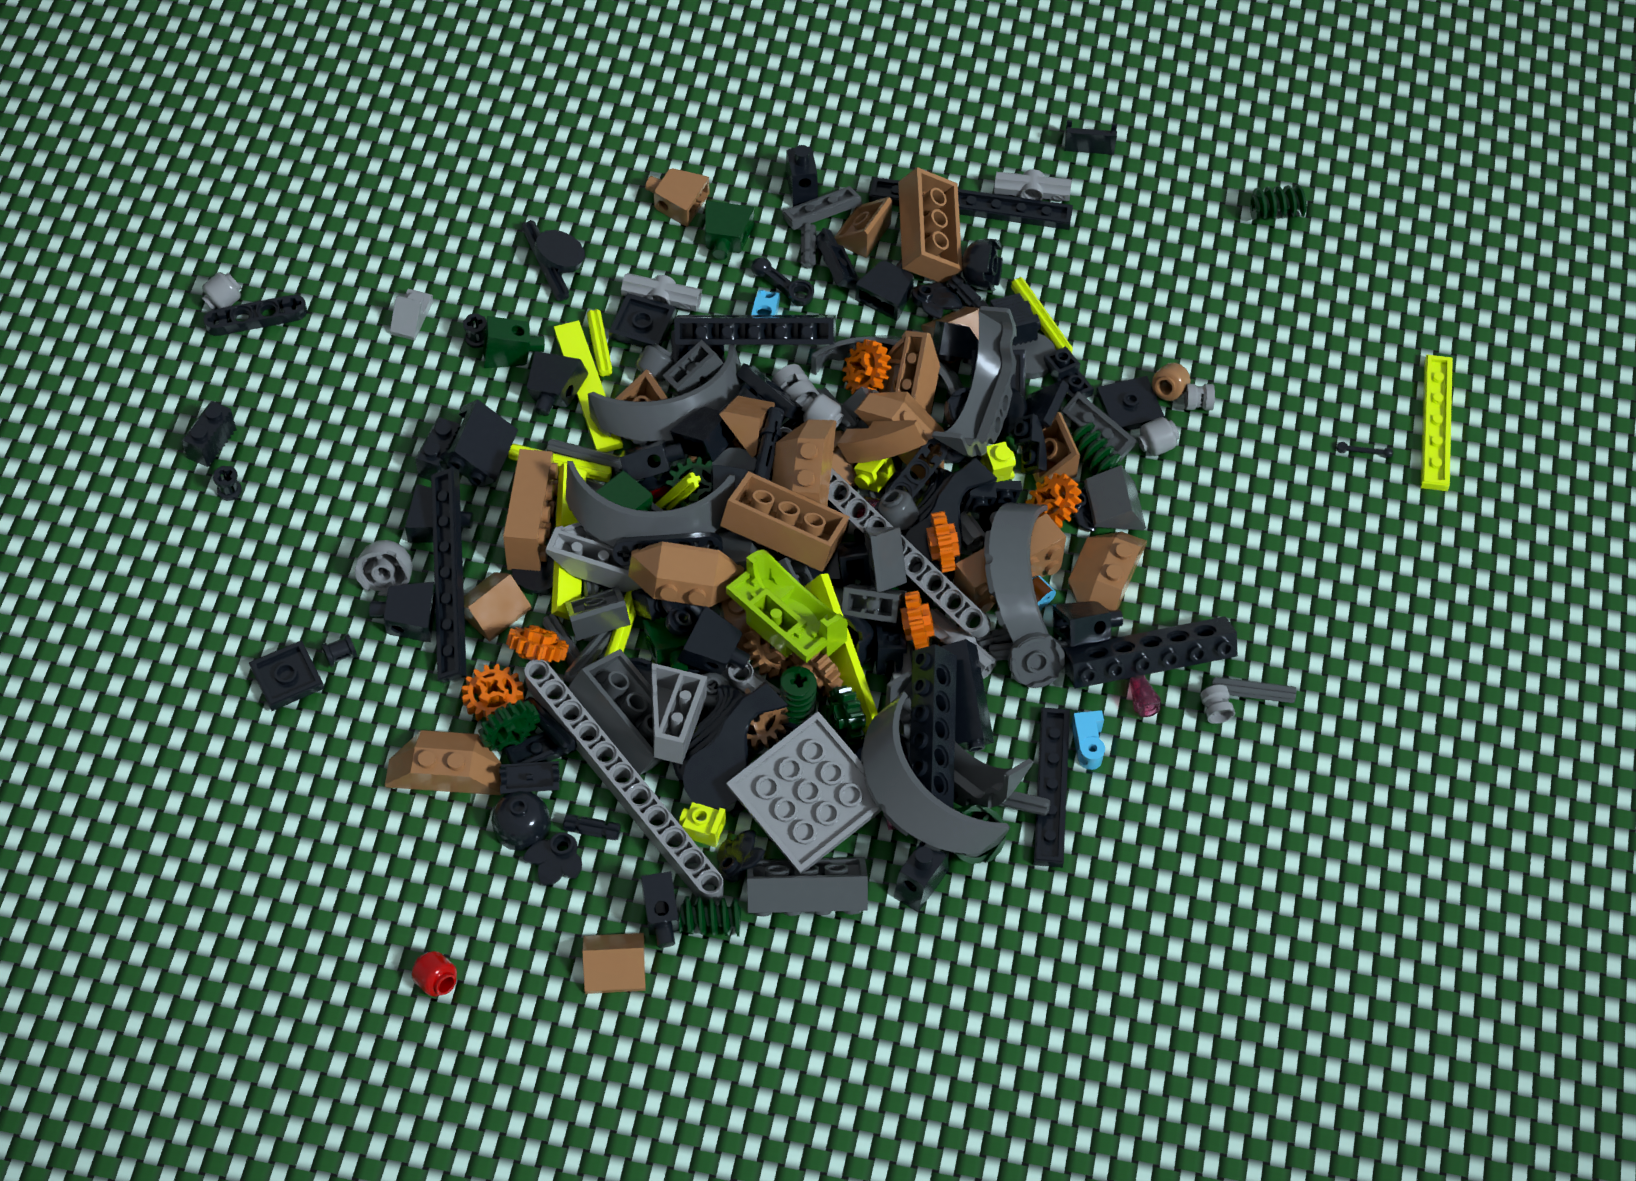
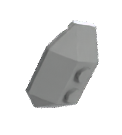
M579 522L566 527H555L546 547V553L569 574L609 588L619 587L622 592L641 589L628 576L630 566L618 564L614 560L613 549L610 548V545L596 537L592 538L584 531V527ZM623 553L624 557H629V554Z

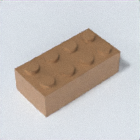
M917 167L898 182L902 269L937 282L945 283L953 275L962 271L958 183Z
M519 450L503 535L507 570L540 571L541 563L547 562L548 554L546 553L547 545L545 543L546 539L550 540L552 535V523H549L550 518L555 517L556 502L553 501V498L557 496L558 480H555L558 475V463L553 462L552 451Z
M748 471L728 499L720 526L822 572L841 543L850 517Z
M1047 513L1037 518L1032 531L1030 546L1032 578L1053 575L1062 566L1066 535ZM984 548L955 564L953 584L983 613H986L997 601L989 593ZM957 598L958 602L961 604V598Z

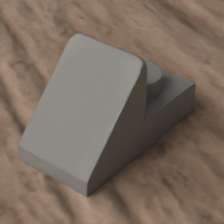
M408 289L404 297L397 296L394 304L390 335L415 341L433 304V295Z

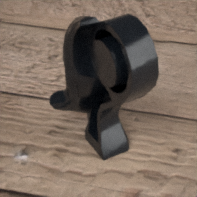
M976 458L954 473L943 468H937L930 477L927 490L915 502L919 511L918 519L909 530L901 531V534L941 571L939 561H932L928 547L926 528L932 527L931 513L945 511L947 523H954L961 554L963 540L960 516L961 501L967 492L979 486L996 482L997 477ZM960 556L955 557V564L959 562ZM921 561L915 563L912 572H918L922 568L923 563ZM953 571L945 572L943 574L947 577Z
M766 682L761 683L752 692L744 695L730 685L722 684L718 686V702L707 718L696 725L683 764L672 762L677 778L683 780L686 793L696 804L720 809L726 808L737 801V798L727 787L726 783L748 766L747 731L751 721L759 714L788 706Z

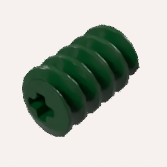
M1289 185L1283 189L1280 186H1276L1273 190L1270 187H1265L1263 191L1258 187L1254 189L1250 201L1252 220H1256L1257 213H1260L1261 218L1265 220L1267 212H1270L1272 219H1275L1277 211H1280L1282 218H1286L1287 211H1290L1292 218H1295L1297 210H1300L1301 216L1304 217L1307 208L1305 193L1300 185H1295L1293 189Z
M1092 422L1081 426L1071 436L1080 454V459L1083 460L1082 463L1085 467H1089L1092 475H1097L1120 466L1117 463L1121 459V455L1115 454L1111 456L1115 448L1113 446L1104 448L1108 440L1102 438L1098 441L1102 433L1099 430L1092 432L1095 428Z
M794 666L784 671L780 678V697L788 705V712L784 715L788 716L789 722L798 725L804 723L816 712L817 681L809 669Z
M685 896L680 907L679 934L682 933L685 926H687L689 934H694L698 926L701 935H705L708 928L711 927L713 935L717 936L722 927L725 936H729L732 929L735 928L737 936L740 937L741 907H739L737 898H733L730 907H727L725 898H721L719 905L715 906L713 897H709L706 906H704L701 897H697L695 904L691 905L689 896Z

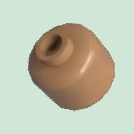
M1168 363L1154 374L1152 389L1160 399L1166 401L1176 400L1185 393L1187 384H1190V374L1181 364Z

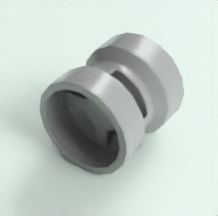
M1187 384L1184 393L1186 410H1195L1196 408H1203L1204 410L1214 409V384H1204L1203 386Z
M1213 685L1201 692V701L1207 707L1205 713L1208 722L1219 724L1235 716L1233 704L1229 702L1230 694L1227 686Z

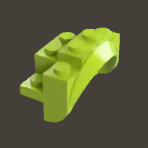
M758 550L746 557L747 570L726 586V594L746 610V623L785 657L794 652L807 663L819 652L823 655L827 654L829 657L847 642V620L841 614H836L810 593L766 550Z

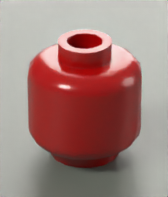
M432 951L416 959L411 975L412 980L427 995L437 997L449 993L454 988L457 969L442 953Z

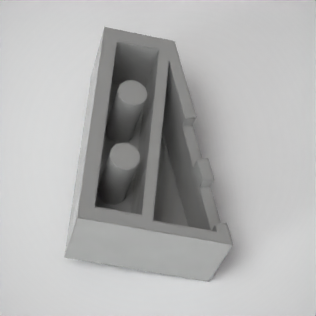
M652 663L651 698L654 758L683 764L705 703L707 676Z

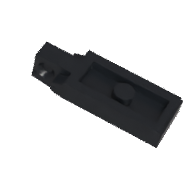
M823 228L816 236V245L823 255L825 264L833 275V281L839 287L856 290V283L860 279L844 247L837 244L831 230Z

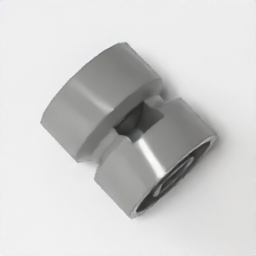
M790 364L783 367L772 379L773 382L787 392L801 406L805 404L809 397L814 399L819 395L817 389L808 380L807 375L798 364Z

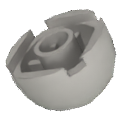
M378 540L367 545L359 555L355 567V575L357 581L367 591L371 588L375 591H380L378 595L387 596L390 586L405 585L410 582L413 564L409 553L403 546L394 541Z

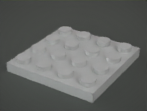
M816 712L726 783L734 796L800 874L802 871H807L882 811V809L875 805L866 787L863 763H861L819 712Z

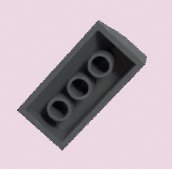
M621 649L582 668L569 685V690L639 775L659 765L663 760L654 758L651 685Z
M865 857L822 858L807 871H802L801 874L788 859H761L753 868L747 869L748 913H754L756 916H769L772 913L784 912L785 915L796 916L802 912L828 915L831 911H843L845 914L854 915L861 913V911H868V876Z

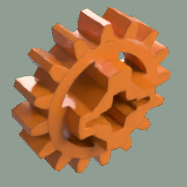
M864 339L863 343H856V350L850 349L851 357L845 358L847 367L842 368V371L846 372V376L842 380L848 383L846 390L851 391L852 395L861 386L871 390L884 388L882 382L889 379L886 371L891 369V366L887 365L891 356L886 355L888 349L883 347L882 343Z
M1054 473L1052 479L1045 476L1044 483H1036L1037 489L1029 492L1032 495V499L1027 500L1026 503L1048 505V510L1042 512L1039 517L1047 513L1055 524L1062 528L1063 521L1067 520L1070 522L1071 517L1069 515L1078 512L1075 505L1081 503L1082 500L1077 496L1082 491L1077 487L1079 484L1065 473L1061 476L1058 473Z
M945 511L931 513L932 527L926 528L932 561H939L942 573L955 571L954 560L956 556H960L954 523H947Z
M919 591L905 593L906 607L900 608L906 640H913L915 650L930 646L929 637L935 636L929 603L922 604Z
M530 625L529 628L524 627V629L519 627L511 628L506 641V645H509L510 649L516 650L519 657L529 660L565 661L569 644H566L565 640H559L554 631H548L535 625Z
M486 664L484 665L483 672L474 669V678L467 676L465 678L467 685L462 686L463 705L467 707L469 715L475 713L477 721H480L483 717H486L488 721L489 718L487 716L495 714L494 711L501 706L506 708L509 702L515 705L518 700H524L523 682H520L518 673L511 675V670L508 666L503 671L500 670L499 664H496L494 669H489V666ZM507 686L511 688L512 694H509ZM475 693L478 695L479 702L474 698Z

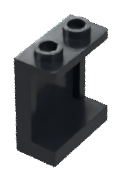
M477 399L462 406L459 415L464 420L451 448L443 452L440 459L446 462L450 468L458 469L459 473L465 476L471 484L484 487L496 482L518 429Z

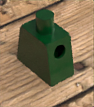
M706 200V248L713 250V256L719 260L726 259L729 252H742L754 227V207Z
M487 316L483 344L484 368L524 366L527 364L529 352H544V336H530V328L527 321Z
M624 471L596 491L602 497L620 506L641 511H651L652 493Z
M660 617V619H655V621L643 620L645 642L655 664L687 671L688 665L677 661L692 631L685 635L676 636L667 630L665 625L666 617Z

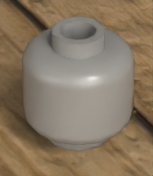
M218 272L203 284L202 290L206 295L202 299L212 310L215 307L218 309L230 307L240 299L241 294L239 290L242 288L229 273L223 274Z
M819 394L814 399L809 397L802 407V411L805 412L804 422L808 419L835 420L837 428L844 416L841 414V406L824 394Z
M1159 417L1140 427V436L1137 437V441L1143 452L1148 451L1152 456H1158L1176 447L1179 432L1172 420L1168 421L1164 417Z

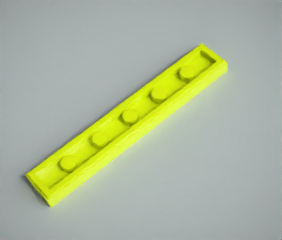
M579 320L554 326V333L562 356L581 359L588 371V376L576 396L595 450L606 453L623 448L620 436L611 434V437L601 433L590 417L588 393L595 392L603 396L606 395Z
M1427 354L1424 360L1421 488L1448 491L1450 486L1453 358Z
M565 463L559 466L556 527H566L579 522L572 511H570L566 502L567 464ZM576 468L586 482L587 472ZM555 560L551 614L570 620L565 602L581 598L582 579L569 574Z
M828 573L820 574L805 585V588L836 614L843 616ZM847 628V642L829 657L838 667V671L841 674L839 678L843 680L841 685L851 686L852 692H856V698L861 702L863 714L866 715V725L862 727L864 735H866L871 721L878 712Z

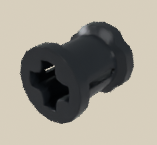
M477 313L470 314L463 321V328L467 332L465 340L470 347H483L487 322L484 316ZM476 334L479 335V341H477Z
M232 466L217 468L213 476V481L217 485L218 496L226 501L237 499L242 492L241 484L237 481L238 473Z
M349 634L344 635L343 639L330 644L326 642L321 644L330 667L335 666L336 662L348 657H357Z

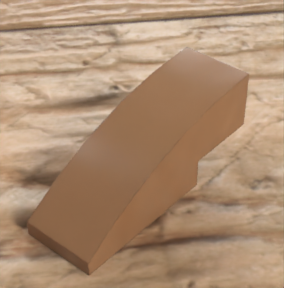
M917 420L873 421L869 428L846 429L837 445L850 464L877 461L897 456L926 445L928 439Z

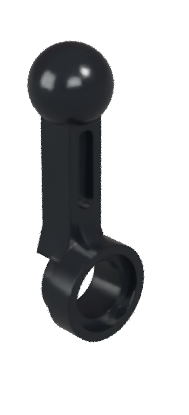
M764 257L756 258L752 262V273L756 277L767 280L785 294L794 305L805 306L813 300L814 287L810 282L806 280L791 282L771 266L770 261ZM802 291L807 294V297L798 298L794 293Z

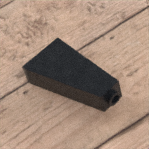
M964 639L940 647L957 656L955 741L969 752H977L985 749V745L994 743L977 645Z

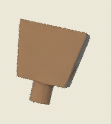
M674 168L669 169L662 180L650 176L645 186L647 191L654 193V207L656 210L686 227L689 226L710 194L709 177Z

